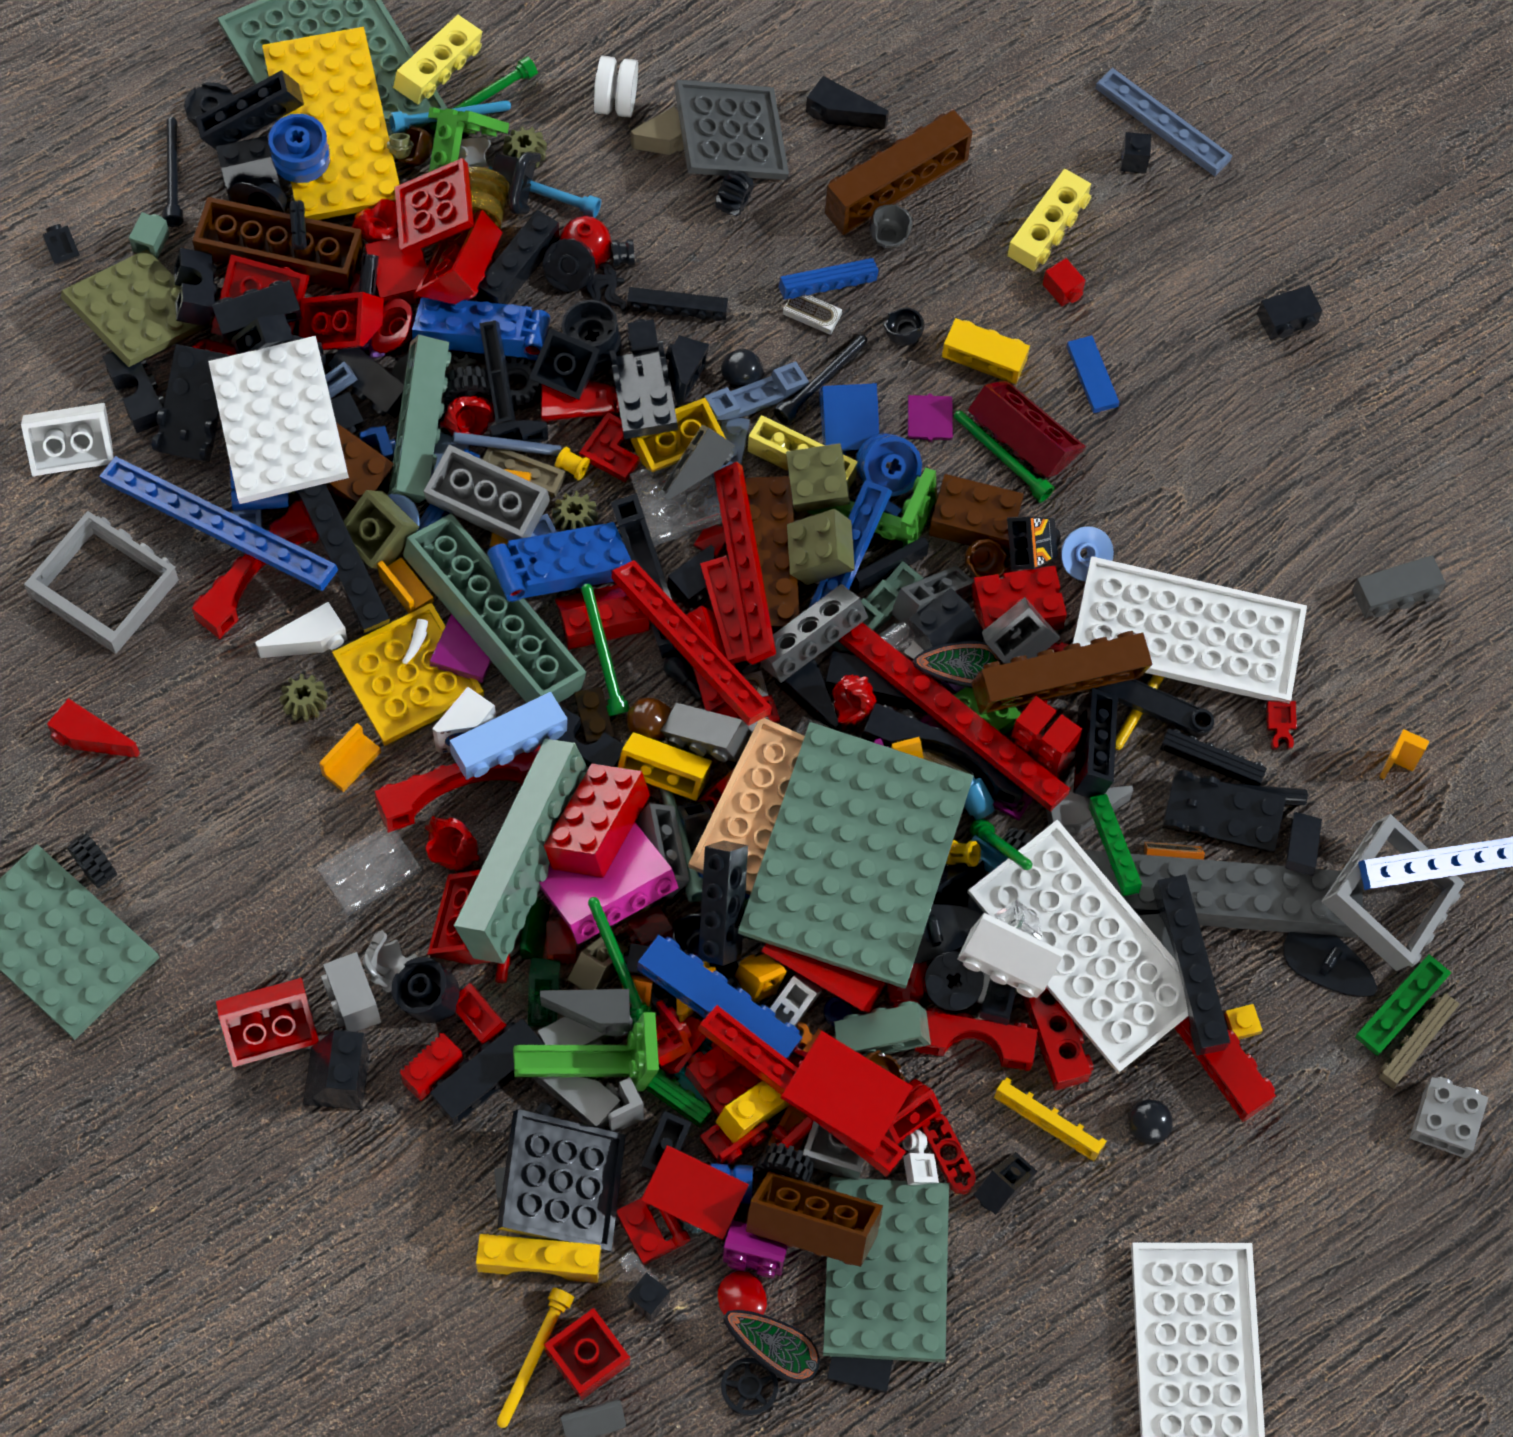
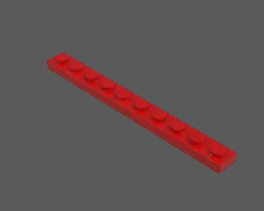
M863 622L838 640L1051 812L1069 795L1070 788L932 677L917 670L912 661Z

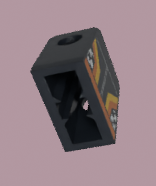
M1033 516L1007 517L1011 570L1037 569L1057 557V543L1061 539V533L1056 528L1054 518Z

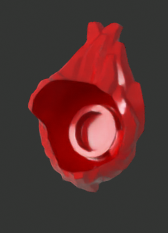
M382 198L373 208H365L358 212L352 228L361 229L362 237L368 243L398 237L396 203Z
M477 396L456 398L448 405V410L444 414V421L440 422V425L447 428L452 436L454 432L483 436L487 428L495 422L493 402Z
M845 675L833 689L834 708L838 715V722L843 730H846L847 725L862 722L873 710V706L877 701L873 694V687L868 682L866 676Z
M434 816L430 818V823L425 825V829L429 831L428 843H426L425 849L431 862L438 863L450 870L464 871L466 866L471 865L474 861H478L477 840L465 824L455 818L441 819Z

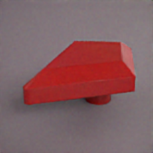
M807 1116L788 1132L779 1124L771 1132L779 1140L776 1144L779 1146L780 1143H783L787 1148H789V1145L794 1146L812 1129L814 1120Z

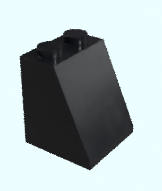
M333 1030L311 1047L303 1105L351 1110L363 1109L370 1058L364 1033Z

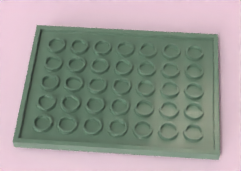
M258 0L218 18L221 29L254 85L269 77L262 45L364 27L388 136L394 134L389 123V114L391 112L401 111L402 113H407V115L429 112L430 107L443 110L447 108L437 90L429 99L425 98L417 105L393 88L396 71L414 53L381 0ZM429 123L418 124V125H411V126H409V128H410V127H415V128H418V127H419V128H421V127H423V126H425V125H427V124H429Z
M809 722L738 934L905 989L974 775Z

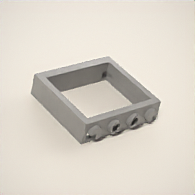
M87 511L24 583L29 597L117 654L179 579L175 570L176 567L169 563L167 558L163 557L161 559L157 557L149 546L144 543L139 545L132 540V537L125 530H116L105 517H96ZM93 533L160 577L115 631L48 588V585Z
M1389 814L1374 822L1321 902L1393 969L1398 971L1407 966L1413 967L1419 962L1422 957L1420 952L1423 947L1427 946L1434 939V930L1446 920L1448 908L1454 905L1460 898L1459 891L1463 887L1464 882L1458 876L1431 880L1441 890V893L1406 947H1404L1350 897V894L1362 878L1358 862L1375 858L1386 840L1402 854L1429 850L1397 819Z

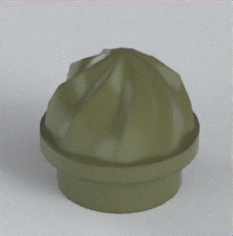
M394 133L389 136L387 148L396 159H404L411 153L413 142L410 140L409 134Z

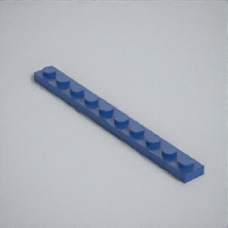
M116 456L99 476L103 483L321 591L325 589L338 571L336 564Z

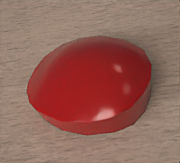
M737 1271L726 1276L720 1283L717 1298L724 1315L732 1310L752 1311L764 1315L767 1307L766 1293L761 1282L754 1275L748 1272Z

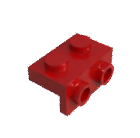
M660 1000L656 1002L660 1015L655 1018L658 1063L662 1067L692 1050L688 1040L692 1035L684 1021L679 1023L680 1020L672 1006L667 1008L663 1001Z
M764 1121L738 1141L732 1143L718 1124H716L700 1136V1141L718 1164H726L728 1162L729 1165H732L744 1155L743 1151L752 1145L755 1148L767 1139L766 1134L769 1131V1125Z

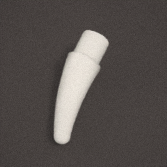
M417 619L410 647L402 660L403 664H407L421 647L427 634V620Z

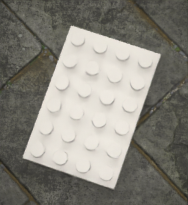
M316 336L208 361L237 498L240 504L349 478Z

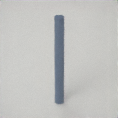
M457 432L453 433L452 442L457 444L558 456L561 452V445Z

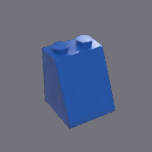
M877 383L822 386L819 389L823 445L841 443L843 455L847 456V452L857 451L858 453L866 440L871 436L879 434Z

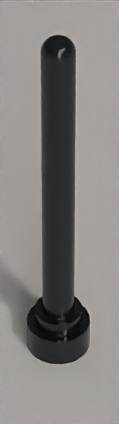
M174 117L167 119V205L162 210V218L167 221L168 227H178L184 222L183 210L178 205L177 120Z
M865 335L857 337L791 401L781 402L773 410L775 417L782 424L789 425L797 417L798 408L866 345L867 337Z

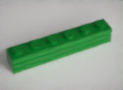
M1108 795L1090 797L1088 808L1122 896L1140 893L1142 882Z
M659 1069L646 1087V1090L701 1128L711 1115V1106L704 1100L699 1101L695 1098L696 1095L688 1089L685 1091L680 1087L681 1084L675 1079L670 1080L666 1077V1073Z

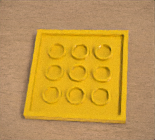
M432 603L332 652L334 659L384 746L443 717L467 687L482 697L484 696V691L476 679H468L430 666L431 657L446 627ZM417 619L427 620V634L421 647L407 664H403L402 660L410 647Z

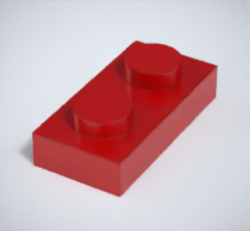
M471 983L459 992L455 1012L481 1043L484 1044L494 1038L506 1026L505 1022Z

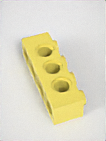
M457 15L396 71L393 88L417 105L425 98L429 99L440 84H445L456 69L460 70L471 55L475 56L482 46L480 40L483 31L460 15Z
M1064 168L1011 240L1007 256L1032 271H1035L1040 263L1044 265L1050 256L1052 246H1058L1061 242L1065 228L1067 226L1071 228L1078 217L1077 212L1079 209H1085L1091 199L1089 194L1091 183Z
M762 415L748 438V452L787 471V451L825 446ZM843 455L849 490L856 478L858 461Z

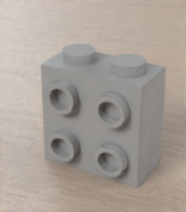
M1432 1077L1425 1085L1410 1139L1466 1159L1474 1150L1489 1097L1481 1095V1092L1475 1088H1462L1453 1085V1082L1447 1078Z

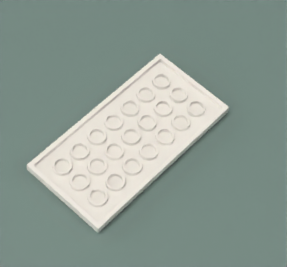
M1091 556L1073 644L1080 643L1081 646L1091 644L1090 641L1100 637H1107V640L1116 639L1117 635L1123 632L1133 631L1134 634L1143 632L1153 664L1145 673L1266 701H1280L1290 704L1307 605Z
M1056 820L1018 850L1032 861L1033 866L1030 870H1023L1008 858L969 889L967 893L984 913L1065 952L1046 988L1113 1069L1119 1073L1189 1016L1177 961L1062 824Z
M1132 1243L1131 1257L1141 1437H1265L1252 1243Z

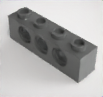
M840 584L773 634L776 655L760 661L762 667L782 683L868 618L860 598Z

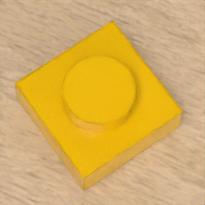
M1254 1004L1227 1010L1224 1013L1229 1030H1232L1239 1040L1259 1035L1263 1031Z

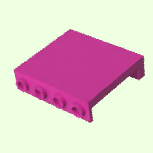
M636 823L632 826L604 878L553 870L550 864L546 880L539 882L541 886L539 890L544 892L570 927L577 944L599 933V929L588 906V900L591 897L599 899L608 923L612 926L679 888L672 868Z

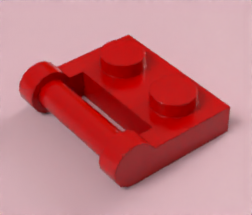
M642 1198L618 1209L616 1215L644 1266L687 1244L691 1238L687 1231H683L676 1217L659 1209L673 1236L672 1239L665 1241L648 1209L651 1205L641 1201Z

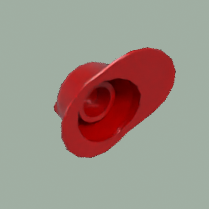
M394 299L383 306L382 326L372 336L374 351L387 353L397 347L405 346L412 339V328L415 319L412 316L411 306L407 301Z

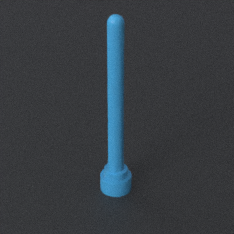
M499 101L453 109L463 112L467 110L483 115L508 111L511 108V103L509 101ZM397 111L389 114V123L393 133L405 132V129H409L411 125L437 122V120L429 118V112L407 115V113Z
M489 166V169L482 171L483 175L491 178L493 167ZM534 181L530 182L531 192L578 207L585 216L596 218L599 213L601 199L590 195L589 197L584 196L581 198Z

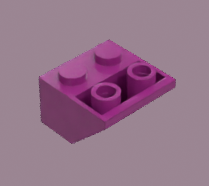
M732 1220L724 1245L723 1262L728 1263L727 1266L735 1270L744 1271L745 1268L757 1270L758 1275L767 1278H774L775 1275L781 1276L788 1246L775 1240L760 1238L755 1234L745 1232L746 1223Z

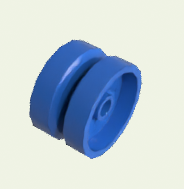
M290 114L279 119L272 126L269 132V148L273 166L281 177L294 183H308L318 179L326 172L330 163V151L327 134L321 122L306 114Z
M886 433L871 436L862 444L857 453V474L861 481L864 483L867 480L887 487L892 491L891 496L907 493L913 488L917 476H921L922 460L920 452L913 443L903 437ZM887 462H891L889 468H886Z

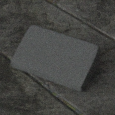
M619 1399L561 1417L565 1437H596L626 1427L622 1404Z

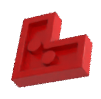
M607 412L579 452V457L589 458L590 464L625 483L640 463V457L620 447L624 440L622 422L620 418Z

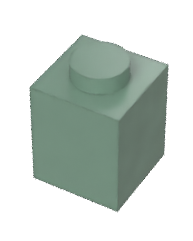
M142 212L129 236L132 251L140 253L147 249L158 259L170 235L167 221L159 215H149Z

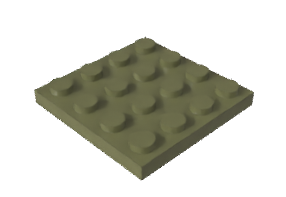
M147 249L61 291V299L128 367L207 328L205 326L176 321L175 302L181 286L174 284V276ZM211 317L208 327L212 325L214 317Z

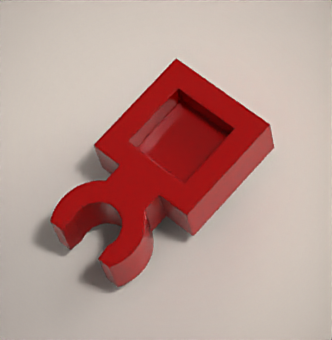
M1267 701V731H1275V736L1271 740V747L1273 750H1276L1278 748V740L1284 739L1287 742V750H1291L1294 746V739L1289 731L1297 729L1296 701H1291L1290 704L1280 701Z

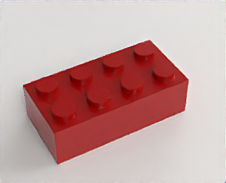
M597 764L590 765L544 844V849L553 870L604 878L650 796L642 771Z

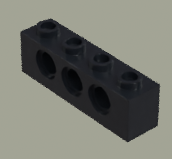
M283 70L273 74L197 116L196 122L200 138L215 150L216 146L234 143L303 106L304 101L300 86Z
M1095 688L1090 690L1078 707L1077 725L1082 728L1076 747L1073 793L1087 798L1104 795L1114 782L1118 696Z
M723 840L705 846L698 958L704 962L724 966L742 957L743 935L738 934L745 908L748 845Z

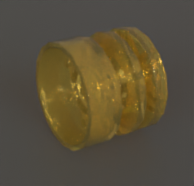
M468 167L473 214L483 210L500 229L504 217V206L509 193L508 181L498 172L488 168Z

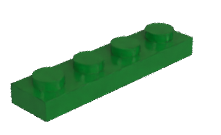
M1428 954L1357 1033L1355 1038L1378 1057L1452 972Z

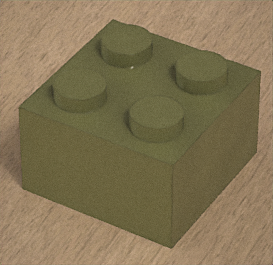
M841 443L786 452L792 499L796 513L850 504Z
M366 490L343 521L361 559L370 568L378 569L377 563L381 560L386 566L392 564L405 548L407 537L416 533L419 529V526L382 491Z
M832 509L787 524L789 566L792 576L804 584L810 585L855 571L852 523L843 514Z

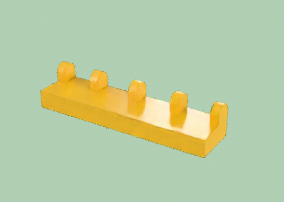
M1006 1077L1001 1082L994 1096L996 1100L1092 1161L1096 1160L1107 1140L1103 1138L1100 1140L1095 1139L1083 1131L1084 1126L1080 1123L1078 1126H1075L1059 1116V1110L1055 1107L1051 1111L1032 1099L1033 1093L1028 1092L1026 1095L1010 1085L1011 1079Z

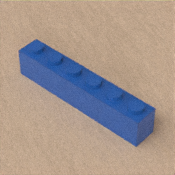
M660 935L656 937L638 961L637 970L703 1018H706L715 1006L718 1005L789 1060L802 1040V1036L799 1035L800 1031L789 1022L782 1023L775 1018L776 1014L767 1006H758L751 1001L752 997L741 988L736 990L730 986L725 976L717 971H713V973L703 966L704 963L700 958L693 954L688 956L680 950V945L669 937L663 938Z

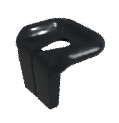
M526 152L520 158L501 154L495 155L488 190L509 198V210L515 215L528 214L530 211L527 202L535 165L541 160V154L538 152Z

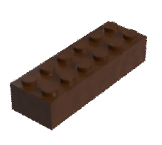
M954 109L947 114H940L932 123L925 127L917 128L907 138H901L885 151L875 153L870 160L863 164L855 165L845 175L833 178L827 185L826 216L842 235L847 234L870 220L876 208L883 205H895L968 161L973 131Z
M207 197L192 240L194 250L212 254V261L229 264L230 256L235 255L279 268L288 267L294 272L310 276L308 282L350 291L352 277L356 273L364 248L361 229L305 218L307 247L304 250H294L291 243L290 214Z
M789 476L745 478L773 634L799 616L797 578L790 574L787 524L794 522Z
M1127 631L1118 634L1117 638L1107 640V637L1090 641V645L1086 646L1074 643L1065 646L1064 651L1054 653L1053 649H1048L1037 653V657L1027 659L1026 655L1010 659V663L1000 665L999 661L988 663L983 666V669L977 673L978 675L971 682L979 713L982 715L1030 704L1035 696L1041 700H1047L1140 678L1153 665L1144 633L1134 634L1133 631Z

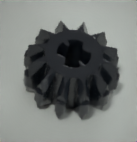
M731 170L728 172L718 189V194L715 198L716 208L728 215L736 217L740 215L751 197L754 184L753 179L740 171Z

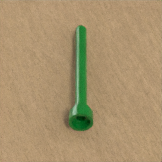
M526 56L518 61L514 71L453 108L478 105L519 79H531L538 74L534 62ZM437 122L429 123L430 129L436 131Z
M958 410L954 413V418L1030 486L1032 496L1039 503L1044 502L1050 497L1055 487L1046 479L1042 480L1041 478L1037 479L963 411Z
M586 583L582 586V594L610 697L607 700L609 705L606 706L610 717L626 713L630 707L628 700L625 701L624 695H620L592 586Z
M977 819L971 824L970 834L972 838L976 835L986 843L991 844L1023 870L1028 871L1032 868V861L996 835L995 828L989 821Z
M591 897L588 900V906L624 989H629L630 1016L634 1027V1023L639 1020L643 1012H652V1009L641 1001L599 899Z

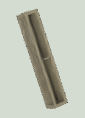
M1446 993L1442 997L1437 996L1432 1003L1434 1005L1431 1011L1427 1009L1422 1015L1424 1019L1422 1023L1417 1022L1411 1029L1414 1032L1411 1037L1407 1035L1400 1043L1403 1045L1400 1051L1396 1048L1390 1056L1392 1061L1389 1064L1385 1062L1379 1071L1382 1073L1379 1079L1394 1089L1460 1003Z

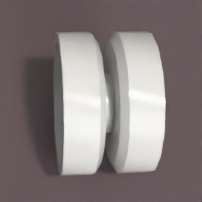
M600 57L594 85L595 113L608 115L612 110L615 99L617 115L632 117L637 91L638 60L624 59L620 64L619 73L617 74V61L615 57Z

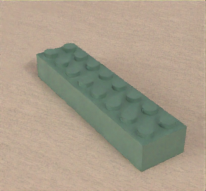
M452 514L407 537L403 557L526 703L549 692L553 694L559 703L573 695L574 692L581 690L586 671L524 598L513 602L506 599L488 556Z
M544 739L454 924L455 929L474 959L504 964L508 954L514 948V942L520 929L525 925L526 916L531 906L536 902L537 893L541 887L539 882L546 880L550 865L544 844L588 771L575 743Z

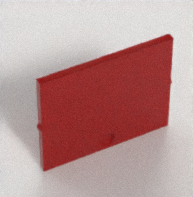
M821 1030L804 1060L799 1062V1068L780 1098L873 1155L890 1125L895 1123V1117L913 1086Z

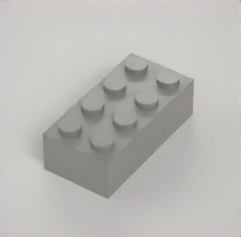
M448 445L423 491L427 503L509 541L531 537L550 502L547 489L451 445Z

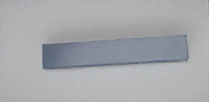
M1114 68L1110 69L1096 83L1095 89L1213 176H1216L1231 161L1232 155Z

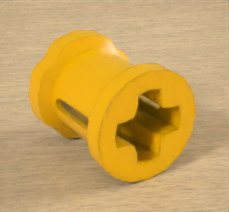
M567 446L561 450L555 462L556 468L568 471L577 480L583 478L590 465L589 458L579 457L572 453L571 449Z
M953 840L946 864L966 863L970 867H975L981 857L980 845L976 841L958 843L956 840Z

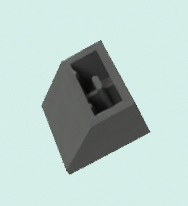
M1026 597L982 631L985 643L1004 664L1010 663V659L1026 655L1027 659L1037 657V653L1047 650L1061 639Z

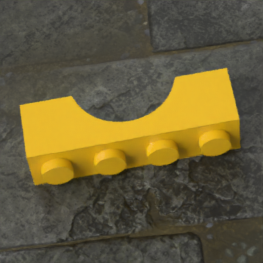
M480 1234L476 1266L478 1272L508 1275L513 1272L522 1271L542 1272L557 1275L570 1281L598 1283L601 1245Z

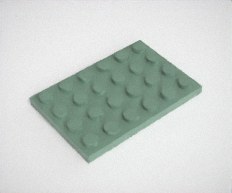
M38 844L0 878V972L74 1040L160 958L158 953Z
M830 1177L829 1189L883 1205L878 1236L861 1267L847 1265L842 1261L826 1257L823 1356L945 1363L949 1183L915 1186L907 1185V1181L860 1178L857 1180L854 1178Z

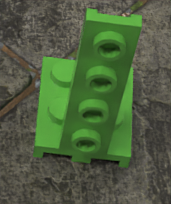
M430 107L428 117L437 120L429 172L458 160L462 133L477 135V132L481 131L482 135L496 137L497 133L508 134L509 123L465 110L463 112L455 109L445 108L443 110Z
M925 467L922 476H917L914 482L912 498L905 501L902 511L903 517L900 518L883 512L875 533L888 540L896 539L902 541L903 547L920 538L937 501L935 470ZM850 501L849 505L806 512L817 515L835 509L848 518L855 503Z
M643 1012L639 1020L634 1023L632 1030L628 1032L627 1045H516L513 1048L514 1077H630L636 1090L644 1091L659 1071L655 1012Z

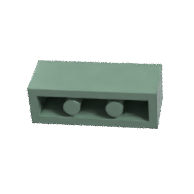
M908 1001L900 1003L899 1007L892 1009L876 1008L866 1015L850 1014L845 1016L844 1020L834 1022L836 1040L864 1057L876 1050H880V1053L886 1055L931 1045L927 1012L918 1003Z

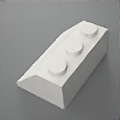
M105 403L23 415L21 427L32 476L108 465L114 458Z
M984 913L970 929L957 960L963 962V965L972 971H982L990 975V978L998 984H1008L1017 988V992L1025 997L1037 998L1045 990L1065 952Z

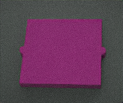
M931 393L928 396L908 395V439H925L928 442L933 440H952V396H933Z

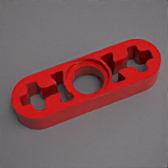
M939 1113L921 1127V1132L926 1135L927 1144L932 1154L935 1155V1160L945 1180L949 1183L950 1189L957 1194H966L972 1190L976 1181V1175L947 1118ZM930 1121H934L935 1124L941 1123L942 1125L939 1133L943 1140L937 1145L934 1143L939 1138L936 1131L928 1130ZM944 1146H951L956 1150L957 1156L953 1160H945L940 1155V1149ZM960 1161L962 1162L958 1167L960 1174L969 1177L966 1186H963L961 1182H955L957 1172L952 1167L956 1166Z

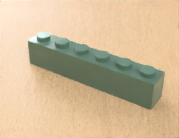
M418 334L410 342L393 458L394 465L392 466L388 495H404L414 503H421L426 499L423 491L430 480L431 470H434L437 461L434 448L440 438V429L437 428L438 419H441L444 411V403H441L442 393L447 388L448 379L445 377V370L448 368L451 360V352H448L449 342Z

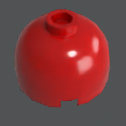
M589 216L576 217L569 221L562 229L560 240L574 238L582 241L591 249L595 258V268H598L601 263H605L610 257L612 242L609 230L604 223L596 218Z

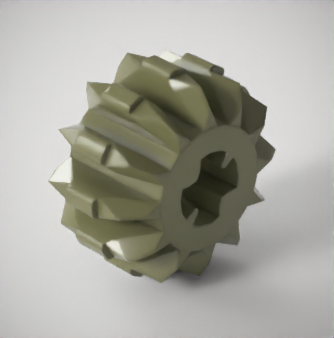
M521 126L520 131L512 129L510 136H505L504 155L520 158L523 153L538 152L541 154L540 161L545 160L547 143L543 140L541 132L535 133L533 126L529 130H525L523 126ZM536 163L535 167L538 168L540 163Z
M577 490L573 497H570L565 492L563 500L556 499V508H553L551 512L554 518V527L560 528L561 532L595 526V522L598 520V512L595 511L597 509L595 501L589 502L588 494L580 498Z
M300 673L299 680L297 681L289 677L288 682L290 686H282L281 691L283 695L280 696L279 700L280 704L284 705L283 711L286 715L292 714V719L295 721L303 716L304 721L308 722L310 715L318 718L320 716L318 710H326L327 706L324 701L328 699V693L324 690V683L321 681L316 682L315 676L311 675L305 680L304 675Z

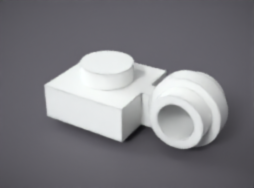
M920 1130L907 1135L903 1140L904 1149L910 1152L903 1156L907 1185L916 1186L939 1183L935 1155L924 1153L927 1146V1137Z

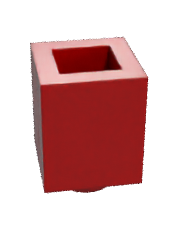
M1065 258L1045 271L1042 285L1062 307L1069 302L1074 303L1081 298L1086 280L1069 260Z

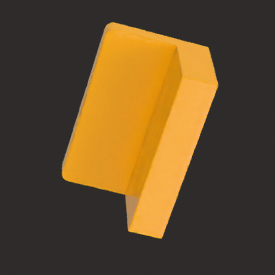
M399 558L389 566H386L382 560L377 563L379 577L408 613L434 602L431 593L402 558Z
M356 723L320 761L319 765L322 776L344 792L381 753V748L363 734L362 726Z
M1403 729L1388 756L1379 778L1384 780L1394 763L1413 772L1425 752L1429 740Z

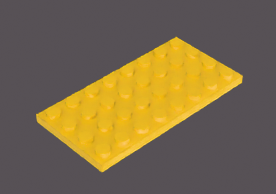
M364 27L262 45L268 76L270 77L283 70L300 86L304 105L285 116L290 114L312 116L322 123L327 134L330 163L326 172L318 179L308 183L291 182L294 200L304 202L305 218L320 220L358 213L365 208H373L382 198L396 203L395 187L399 185L393 154L387 148L389 136Z

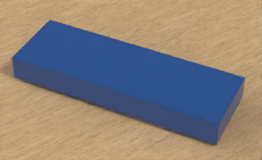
M1093 336L1068 341L1066 345L1092 412L1097 413L1118 407L1119 400Z

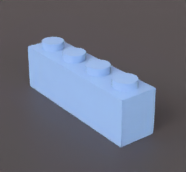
M549 692L451 739L450 753L466 780L473 776L480 777L498 764L505 765L509 763L516 755L534 751L543 743L544 739L556 740L567 731V717L553 694Z

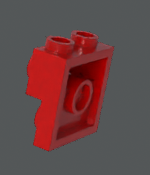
M713 1042L711 1044L713 1049L704 1055L700 1051L687 1061L689 1066L686 1068L685 1075L703 1099L711 1106L710 1108L717 1117H719L725 1106L763 1080Z

